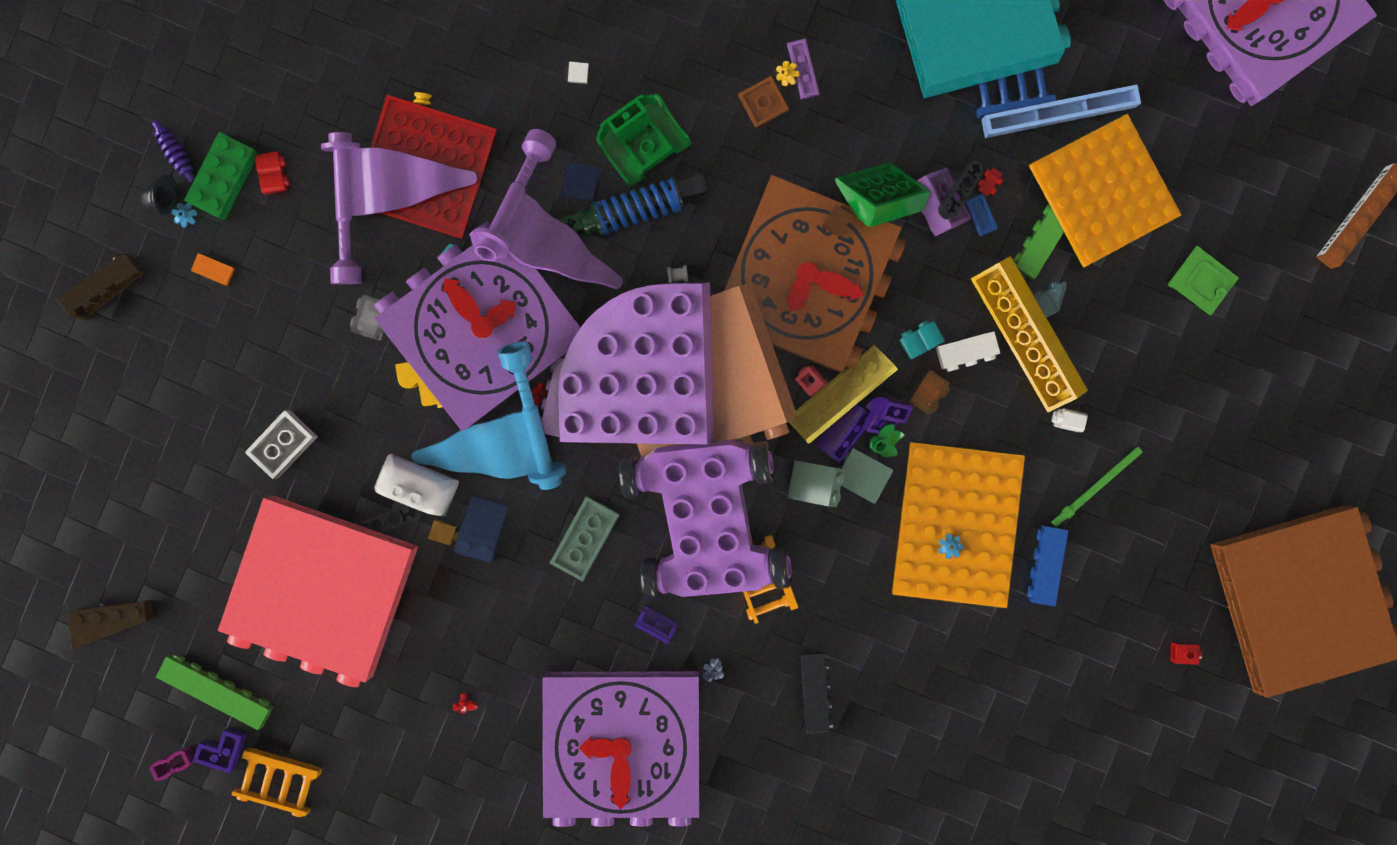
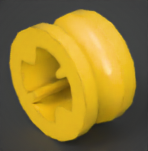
M420 92L414 93L416 99L413 103L424 106L431 105L429 99L432 95Z

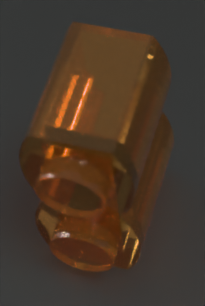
M929 370L908 402L927 415L930 412L934 413L940 405L937 403L941 396L945 397L949 392L950 388L948 385L950 382Z

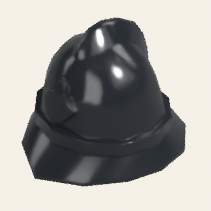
M161 175L142 191V204L149 210L158 211L160 215L169 214L174 209L179 192L176 181L171 175Z

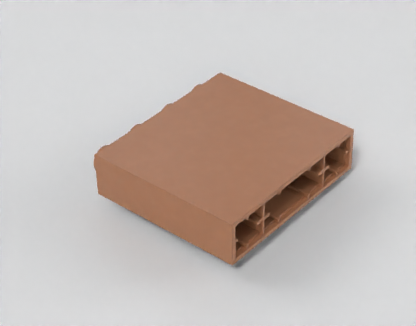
M751 283L739 285L710 296L715 441L734 439L753 445L751 434L764 431L766 439L770 440L789 433L786 423L798 416ZM637 443L641 456H645L659 447L686 445Z

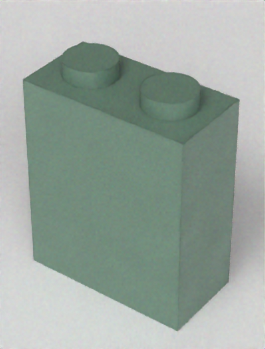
M851 448L843 458L842 466H837L839 469H844V481L841 486L875 504L893 470Z
M795 460L788 498L828 507H837L841 498L840 488L844 481V469Z

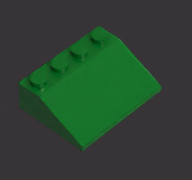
M891 162L835 179L836 184L856 217L869 227L924 211L930 193L929 189Z

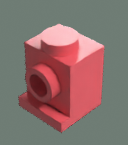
M804 366L798 372L799 376L795 379L809 396H814L829 383L814 366ZM810 376L815 379L814 382L810 381Z

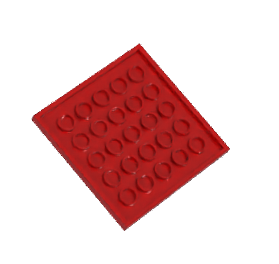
M387 95L370 148L394 150L450 167L473 171L477 175V182L471 186L436 195L413 206L381 212L380 214L463 240L498 130Z

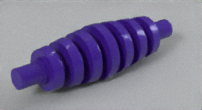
M159 120L152 123L156 130L154 136L158 139L157 142L161 146L165 158L169 159L168 162L174 165L173 168L179 171L178 174L181 177H186L189 183L192 184L195 180L193 175L195 169L193 165H190L191 161L190 158H187L188 154L184 151V146L180 144V141L175 138L173 133H169L170 129L168 127H163Z

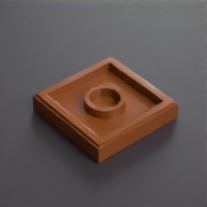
M772 76L738 93V97L755 129L790 110Z

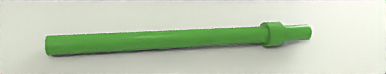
M1139 447L1135 448L1074 503L1061 510L1062 513L1051 523L1057 528L1067 518L1070 519L1075 515L1074 512L1142 454L1143 451Z

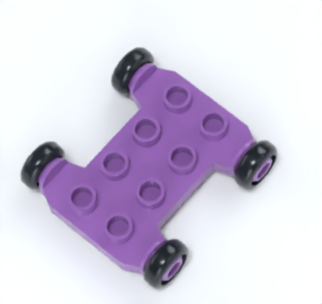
M732 439L714 441L707 445L686 444L659 447L647 455L641 456L639 460L635 456H625L620 460L618 479L621 492L626 498L636 499L641 496L642 492L646 491L662 494L674 554L661 558L660 562L655 558H647L641 563L639 572L640 587L643 596L647 600H658L662 594L668 592L681 597L754 591L767 584H774L778 589L790 587L793 579L790 552L787 547L782 545L775 546L772 550L771 548L753 545L742 484L749 480H755L759 485H769L773 482L775 471L774 458L768 442L759 441L752 446V444Z

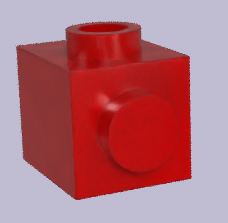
M1171 642L1172 662L1175 664L1199 665V660L1202 658L1200 645L1187 642Z

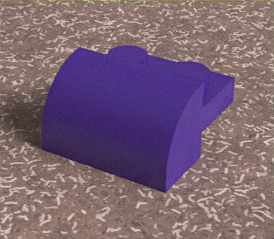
M875 398L866 406L870 413L866 417L862 428L867 432L876 434L888 424H894L895 429L898 422L905 424L914 407L910 404L891 399Z

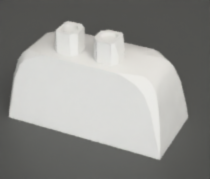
M389 454L374 488L377 493L432 515L446 516L459 482L454 478L394 454Z

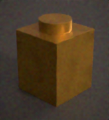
M436 519L433 522L428 539L451 546L457 541L459 526Z

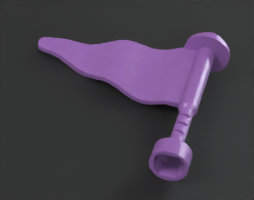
M540 129L530 130L522 144V150L527 158L515 182L510 185L489 229H476L471 236L472 244L475 246V253L486 261H495L497 258L506 257L509 253L516 261L531 268L553 271L577 281L598 283L613 289H619L623 284V279L610 267L593 256L573 229L550 216L533 198L525 194V186L537 162L548 161L556 147V141L549 133Z
M329 133V142L321 144V150L333 152L336 220L338 221L340 260L330 268L331 284L362 283V268L354 260H351L350 221L352 216L369 215L406 208L436 195L474 185L477 182L476 173L394 150L360 148L359 143L352 142V133Z

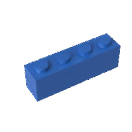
M1042 525L1041 529L1037 532L1039 544L1038 548L1034 550L1036 562L1035 567H1032L1030 578L1033 579L1032 586H1029L1027 591V597H1030L1029 601L1032 603L1056 606L1068 530Z

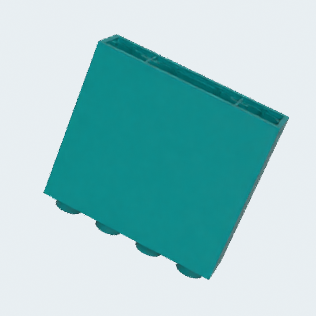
M896 0L923 98L1057 64L1065 52V48H1069L1071 44L1067 26L1065 24L1058 26L1054 12H1058L1060 9L1059 0Z

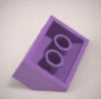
M947 167L917 180V182L930 190L925 209L921 212L924 214L934 236L972 219L965 203L958 214L951 219L946 220L939 215V205L954 184ZM954 192V198L960 201L959 194Z

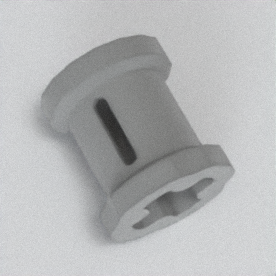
M686 265L674 269L667 267L669 283L677 281L688 282Z

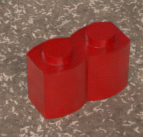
M278 151L255 155L262 194L267 195L288 191L287 186L290 185L288 174L284 173V167H286L284 155L281 156V153Z

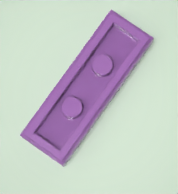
M806 38L787 43L791 63H796L797 68L795 71H800V77H795L800 99L819 96L820 93Z

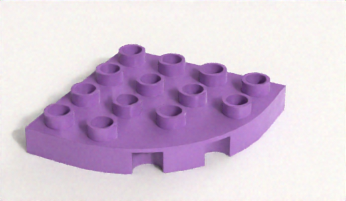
M710 282L665 283L636 288L611 299L585 321L569 346L560 373L558 387L560 442L707 445L715 441Z

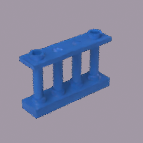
M1043 67L1035 69L1039 91L1038 98L1030 99V96H1028L1024 72L1016 74L1020 93L1019 101L1011 102V99H1009L1005 77L998 79L1001 101L997 105L990 103L987 82L979 84L982 105L976 111L977 119L989 114L1056 101V96L1049 95L1046 91Z

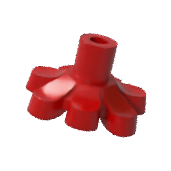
M536 383L535 388H530L534 404L539 407V404L542 405L543 397L548 396V391H544L546 384Z
M462 693L460 695V702L453 704V711L460 710L462 714L466 713L467 710L473 711L478 708L477 703L468 700L467 693Z

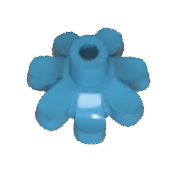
M178 203V209L172 210V214L176 216L174 222L176 224L180 223L184 228L188 226V222L192 225L195 224L196 219L193 216L197 215V210H191L193 205L187 203L185 206L183 203Z
M946 534V540H939V544L942 545L938 549L939 553H946V559H951L952 555L956 558L959 557L960 553L958 550H963L964 548L963 544L958 543L960 537L955 536L952 538L951 534Z

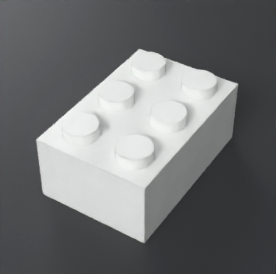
M284 410L245 453L272 479H277L318 436L290 410Z

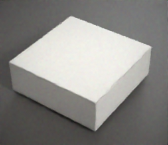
M569 62L568 82L587 84L589 63Z

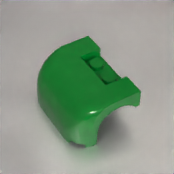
M642 94L633 99L600 125L601 127L596 137L604 154L629 188L645 178L644 174L669 155L674 152L677 155L692 144L689 136L675 121L663 99L658 94Z

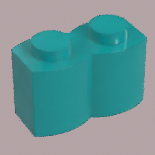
M927 320L918 325V330L912 332L910 329L901 334L902 339L899 342L909 360L945 341L934 321L929 323Z

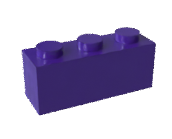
M856 404L827 429L816 444V447L840 464L864 432L862 426L869 413Z

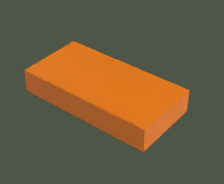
M199 253L191 269L192 272L228 286L235 270L233 267Z

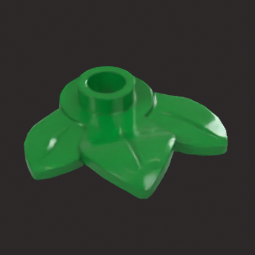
M888 424L879 431L878 435L870 440L869 447L873 452L880 453L883 457H892L898 454L894 445L905 435L901 431L894 429V424Z

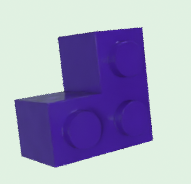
M228 727L223 731L219 743L208 739L201 741L198 744L193 762L230 774L237 768L248 732Z

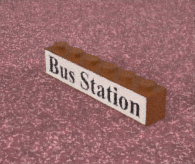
M1396 163L1388 165L1382 170L1316 256L1317 259L1329 268L1333 269L1341 266L1397 193Z

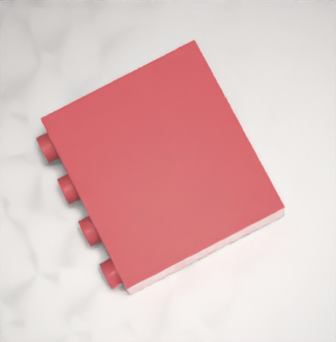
M277 496L263 498L218 631L228 634L227 642L233 646L249 649L251 643L265 647L264 656L270 659L284 662L288 656L302 660L300 668L307 672L323 674L325 668L339 673L337 677L338 682L350 687H359L361 681L366 683L374 676L418 546Z

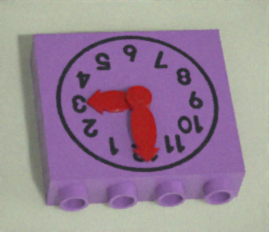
M1164 0L1171 9H1180L1187 19L1184 22V27L1189 36L1196 41L1203 40L1210 50L1207 53V59L1211 66L1218 72L1225 70L1233 81L1229 87L1234 97L1241 103L1247 101L1250 106L1266 98L1377 16L1366 0Z
M486 221L476 229H489L490 223ZM455 244L438 257V260L444 267L433 275H430L424 267L406 281L412 290L401 299L392 291L378 301L374 306L380 314L374 319L463 432L518 390L514 373L502 368L498 355V350L501 347L514 342H527L529 344L533 360L527 367L526 374L528 381H530L567 353L580 327L536 268L519 263L509 253L506 257L497 258L495 261H486L475 253L474 245L462 252Z
M699 671L546 672L543 676V818H553V825L558 827L573 826L576 824V818H591V825L598 827L614 825V818H630V825L638 827L652 825L653 818H668V824L671 826L691 825V818H699Z

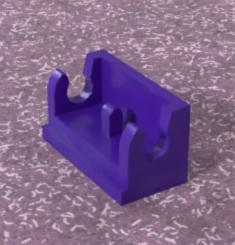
M645 605L634 626L668 644L677 629L678 623Z

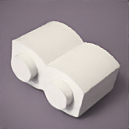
M1059 408L1057 412L1054 411L1052 422L1054 427L1083 432L1088 415L1078 411Z

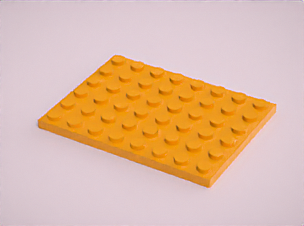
M910 442L893 580V595L1007 608L1025 456ZM946 534H951L952 538L955 536L960 537L958 543L963 544L964 548L963 550H958L960 553L959 557L956 558L952 555L951 559H946V553H939L938 549L942 547L939 544V540H946Z

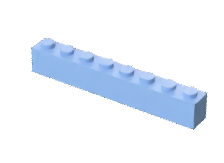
M1132 85L985 115L981 121L985 138L1131 109L1140 105L1141 100L1138 85Z

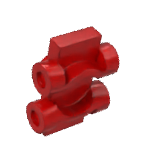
M992 168V170L987 169L984 173L986 179L983 180L981 178L977 184L980 186L978 191L987 197L989 194L994 195L997 191V188L994 186L996 184L1000 186L1004 180L1001 178L1002 173Z

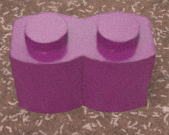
M184 747L172 755L158 760L149 769L155 781L164 780L175 772L182 771L193 764L195 754L191 747Z

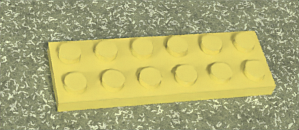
M873 345L860 356L855 369L847 367L796 410L798 417L789 421V423L808 444L811 443L898 370L897 367Z

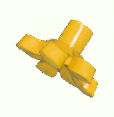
M784 61L783 67L777 66L776 70L779 74L776 76V79L778 81L782 80L783 86H788L789 83L794 85L796 83L794 77H800V71H795L797 64H790L789 61Z

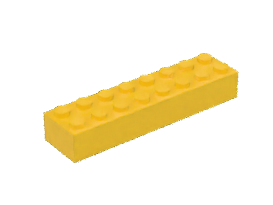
M1011 256L971 278L1047 412L1079 398L1088 391Z

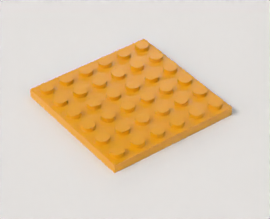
M1128 114L1029 165L1083 268L1181 216L1177 205Z

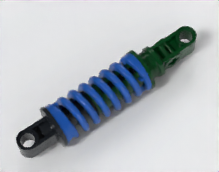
M699 174L679 182L673 176L666 180V182H659L660 191H658L655 184H651L649 186L650 194H648L645 187H641L640 194H637L635 190H631L630 197H627L625 193L620 194V200L612 196L610 198L611 203L609 204L605 199H602L601 202H590L591 209L580 210L577 214L557 220L573 229L579 237L584 235L588 237L591 236V233L598 232L603 237L613 232V229L619 231L620 224L625 228H629L630 221L635 225H639L640 218L644 222H648L650 220L649 212H651L654 219L659 218V209H661L664 216H668V206H671L672 213L684 212L685 204L706 199L711 196L712 192L705 174Z

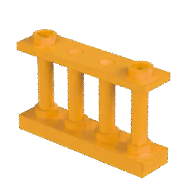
M770 534L764 537L765 541L759 546L771 548V550L775 547L774 540ZM767 584L759 590L743 591L749 609H746L749 620L753 619L756 624L758 623V615L782 606H789L791 610L797 609L798 605L791 586L783 589L785 595L781 599L757 608H753L750 598L775 589L774 584Z
M251 747L244 750L242 758L247 759V770L242 788L237 787L232 791V795L236 796L240 801L250 800L292 812V815L296 817L306 816L311 808L304 806L311 780L317 779L321 775L322 768ZM258 763L266 765L265 767L267 768L260 793L249 791L254 770ZM277 768L284 770L285 773L278 799L267 796L274 770ZM295 773L303 775L302 778H304L297 804L286 801L291 780Z

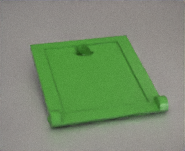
M1196 246L1168 285L1175 288L1208 315H1212L1239 277L1203 251L1199 246Z

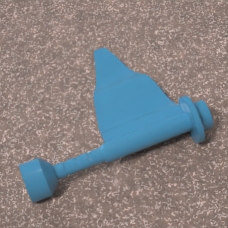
M527 342L510 343L501 347L498 350V355L502 368L515 375L523 404L522 411L473 424L463 432L460 430L444 441L416 450L411 456L415 464L433 465L455 472L482 473L506 479L528 475L529 481L538 484L542 490L553 489L561 484V477L567 472L566 466L561 462H552L538 407L534 404L526 374V369L533 360L529 344Z

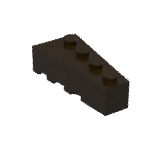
M120 253L110 263L102 266L98 271L56 298V300L69 317L85 320L144 274V272L131 255Z
M151 600L68 611L67 616L72 650L153 619Z

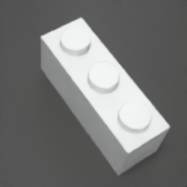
M994 331L936 347L941 369L947 368L948 372L959 369L958 365L965 363L966 367L977 364L979 359L984 358L986 362L996 359L995 355L1000 354Z

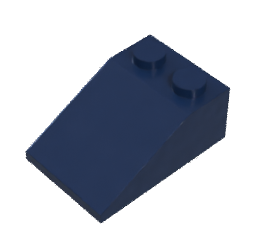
M472 496L458 534L454 553L489 563L493 562L509 506Z

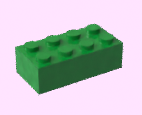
M219 132L184 201L225 221L255 163V155H259V152Z

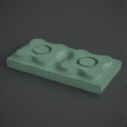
M586 496L550 564L584 581L620 514Z

